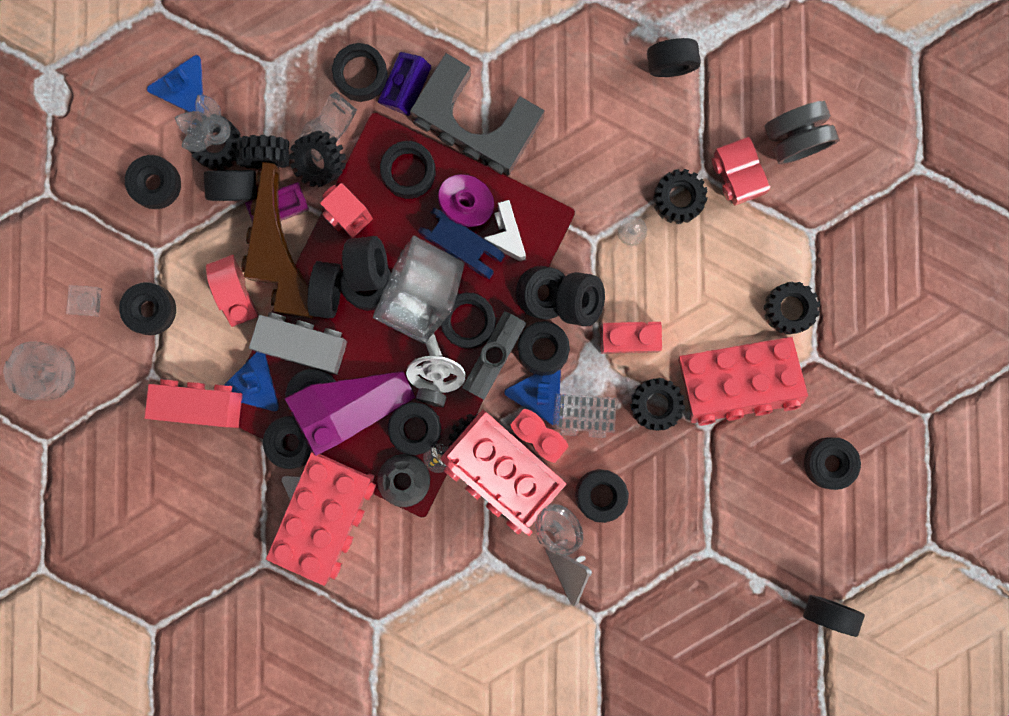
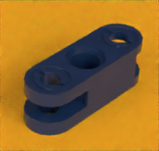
M433 208L430 213L438 219V224L433 231L420 227L417 232L461 263H465L467 267L490 280L494 271L479 261V258L484 253L501 263L506 255L465 226L450 220L442 211Z

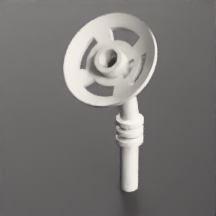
M401 294L410 312L428 321L430 317L425 315L427 311L425 309L422 310L419 303ZM433 329L428 334L421 331L430 356L415 359L408 365L406 375L409 382L419 389L426 388L440 393L451 392L461 387L465 381V371L462 366L442 356ZM426 361L422 366H417L419 363ZM420 374L423 378H425V379H427V380H430V381H433V382L426 381V380L420 378L418 375ZM450 374L456 375V377L451 381H443V379L447 378Z

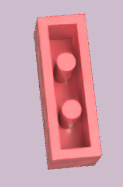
M160 379V385L148 384L145 419L239 428L242 393L232 392V386L214 385V390H206L204 383L187 382V388L178 387V381Z

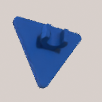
M198 55L193 56L149 85L147 91L198 117H203L204 100L201 58Z
M256 352L224 385L232 386V392L242 393L241 403L278 411L279 404L266 355Z
M561 370L552 375L541 376L534 374L505 390L504 393L507 397L536 413L551 425L557 426L559 424Z

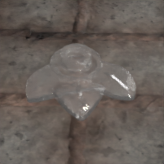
M197 95L196 111L183 113L175 117L177 125L187 135L182 143V147L188 151H203L211 144L219 145L224 143L230 136V125L221 117L220 106L216 101L205 95ZM216 127H220V133L218 135H213V129Z

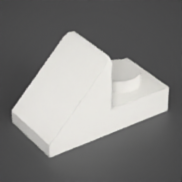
M510 201L498 203L499 212L494 213L499 230L504 228L505 232L485 237L484 240L518 261L526 260V254Z

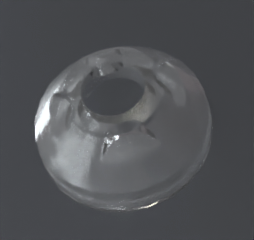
M549 504L539 512L535 520L537 539L548 551L566 556L574 553L582 546L583 530L580 522L570 510L559 504ZM546 530L553 534L555 543L548 537L545 532Z

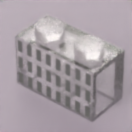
M555 394L553 429H560V435L577 436L579 430L589 431V437L606 438V433H615L617 398Z

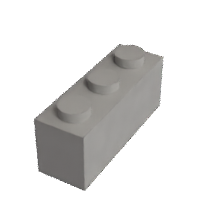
M269 312L268 317L258 316L249 349L338 375L347 341L341 338V332L325 328L324 333L313 330V324L297 320L296 325L285 322V316Z

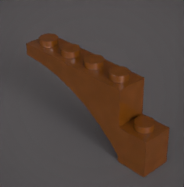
M263 162L262 170H258L256 175V187L259 189L257 199L254 198L251 205V215L254 218L252 227L248 228L246 234V243L249 244L248 254L243 256L241 271L244 272V277L250 281L278 285L277 289H273L271 295V306H274V312L313 319L314 316L309 315L307 306L309 285L291 256L282 230L278 192L281 170L275 164Z

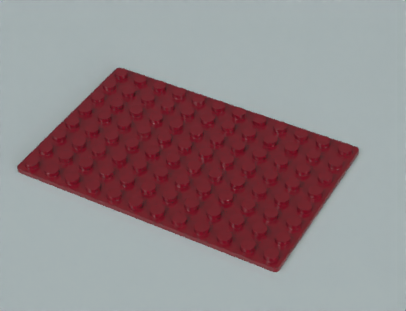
M373 113L369 117L342 171L343 173L335 185L337 187L343 183L367 208L373 219L353 238L377 236L384 245L388 269L394 277L404 282L407 281L408 284L440 301L444 300L460 280L459 287L448 300L455 295L465 292L482 296L493 307L496 319L495 327L504 311L523 321L526 313L520 308L516 299L518 280L530 268L536 266L550 267L575 216L573 208L508 176L500 175L489 167L378 113ZM401 141H413L423 145L430 152L435 163L436 176L432 187L425 194L417 198L404 199L395 196L387 189L381 177L380 163L383 154L390 146ZM403 154L397 157L392 164V177L399 185L405 187L414 186L423 179L425 165L417 155ZM462 174L475 177L482 181L492 193L494 210L490 218L479 226H465L483 239L505 232L504 228L499 230L494 213L499 212L498 203L510 201L526 254V260L518 261L505 254L506 256L499 263L483 253L479 261L494 271V274L488 280L426 240L417 232L420 227L433 231L438 224V219L430 212L433 208L442 211L438 202V192L442 183L451 176ZM322 213L296 262L298 270L308 285L316 261L340 264L343 271V247L348 239H352L343 228L338 232ZM400 253L449 279H452L463 265L464 268L452 285L445 290L397 265L396 262ZM367 290L359 292L364 295H370L374 293L376 290ZM394 290L389 301L410 311L401 294ZM342 292L334 318L314 316L313 319L279 314L286 317L285 322L296 325L297 320L313 324V330L324 333L325 328L342 333L341 338L347 341L338 375L326 372L336 382L403 371L407 378V367L412 361L430 356L421 331L418 332L416 328L379 309L370 311L358 309L345 299ZM419 303L422 310L425 309L427 311L425 315H429L430 318L428 319V321H432L433 323L439 317L443 307L445 306L444 304L442 308L436 312ZM473 304L460 305L451 316L452 329L461 337H475L481 333L485 326L484 313ZM439 321L433 328V332L442 356L462 366L465 371V383L483 347L488 341L472 349L459 348L452 344L444 335ZM491 348L486 353L487 361L492 364L499 363L503 358V353L498 348ZM251 351L247 361L256 353V351ZM266 355L279 410L271 411L241 403L239 428L263 439L266 429L272 422L281 417L293 416L284 399L288 383L299 372L315 368ZM426 361L419 363L417 366H422ZM420 374L418 375L420 378H422V379H424V380H426V381L433 382V381H430V380H427V379L423 378ZM450 374L447 378H444L443 381H451L456 377V375ZM409 382L410 387L415 395V398L407 402L406 404L411 402L422 403L416 400L419 388L415 387ZM463 385L454 391L442 393L447 397L443 408L425 404L436 412L441 422V436L436 444L439 452L445 453L450 447L449 443H452V441L449 439V435L454 434V430H452L453 425L458 427L460 424L458 420L460 418L466 420V415L468 414L476 416L484 401L463 389ZM393 412L344 442L321 453L323 456L366 475L369 473L375 475L372 483L376 484L373 494L382 499L384 498L378 489L377 483L380 468L389 458L404 454L395 448L388 435V422ZM417 417L408 419L404 424V434L411 440L421 439L426 433L424 421ZM288 434L283 440V445L285 449L294 451L299 445V440L296 435ZM431 450L419 455H413L422 460L429 470L431 480L428 493L419 503L409 507H400L421 518L427 516L447 476L443 471L446 468L445 466H440V469L439 464L438 467L429 466V461L431 460L429 458H432L430 456ZM398 473L394 478V485L399 490H406L411 485V478L407 473Z

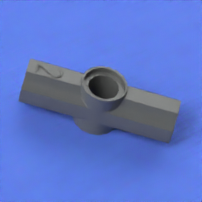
M503 312L464 383L463 389L485 400L526 325L524 321L510 313ZM498 348L501 350L503 358L499 363L492 364L487 361L486 353L489 349Z

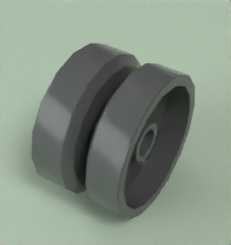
M817 101L795 108L766 123L764 127L769 140L775 142L782 141L773 150L778 164H787L806 158L840 141L834 125H822L831 116L825 101Z

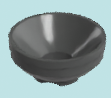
M400 454L389 458L382 465L378 473L377 483L378 489L386 501L398 507H409L419 503L426 496L431 479L429 470L422 460L413 455ZM403 472L410 476L411 485L408 489L399 490L395 487L394 478L398 473Z

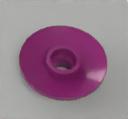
M462 174L454 175L446 179L439 189L438 202L441 210L450 220L467 227L479 226L485 223L493 213L494 199L492 193L482 181L475 177Z

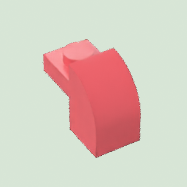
M234 255L207 264L206 274L211 293L219 310H222L230 326L234 327L257 318L258 311L246 290L245 277Z

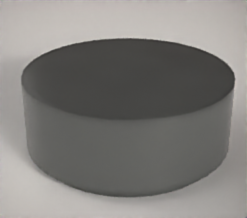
M420 388L416 396V400L422 403L442 408L447 398L446 395L426 388Z

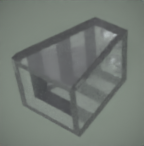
M413 235L398 257L373 318L425 344L453 310L465 263Z

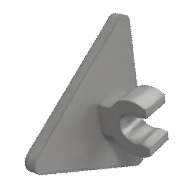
M550 546L546 548V553L571 605L575 606L579 603L592 571L580 563L586 559L585 556L572 559Z

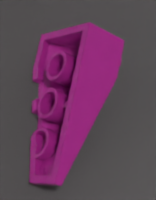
M400 371L358 379L339 380L338 382L312 384L284 399L310 451L317 456L349 439L398 409L401 405L415 398V395L404 372Z

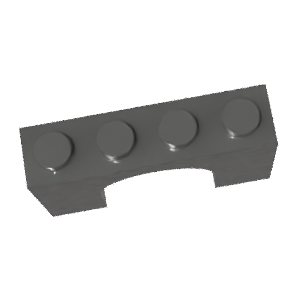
M445 53L410 111L412 119L415 120L413 123L426 132L431 129L438 133V138L449 146H453L454 143L463 148L462 152L469 158L476 161L478 158L488 163L487 167L500 175L503 172L510 175L544 119L545 110L520 96L504 123L497 130L488 134H473L464 130L456 122L453 116V108L457 98L471 77V68Z

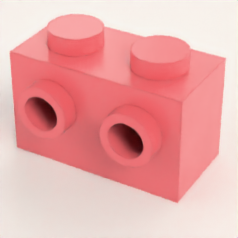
M343 183L337 187L333 185L322 196L324 200L320 204L325 209L322 215L338 232L343 228L351 238L355 237L373 219L367 208Z

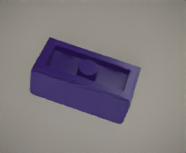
M400 52L378 103L401 114L410 116V111L420 95L431 70V65L421 56Z

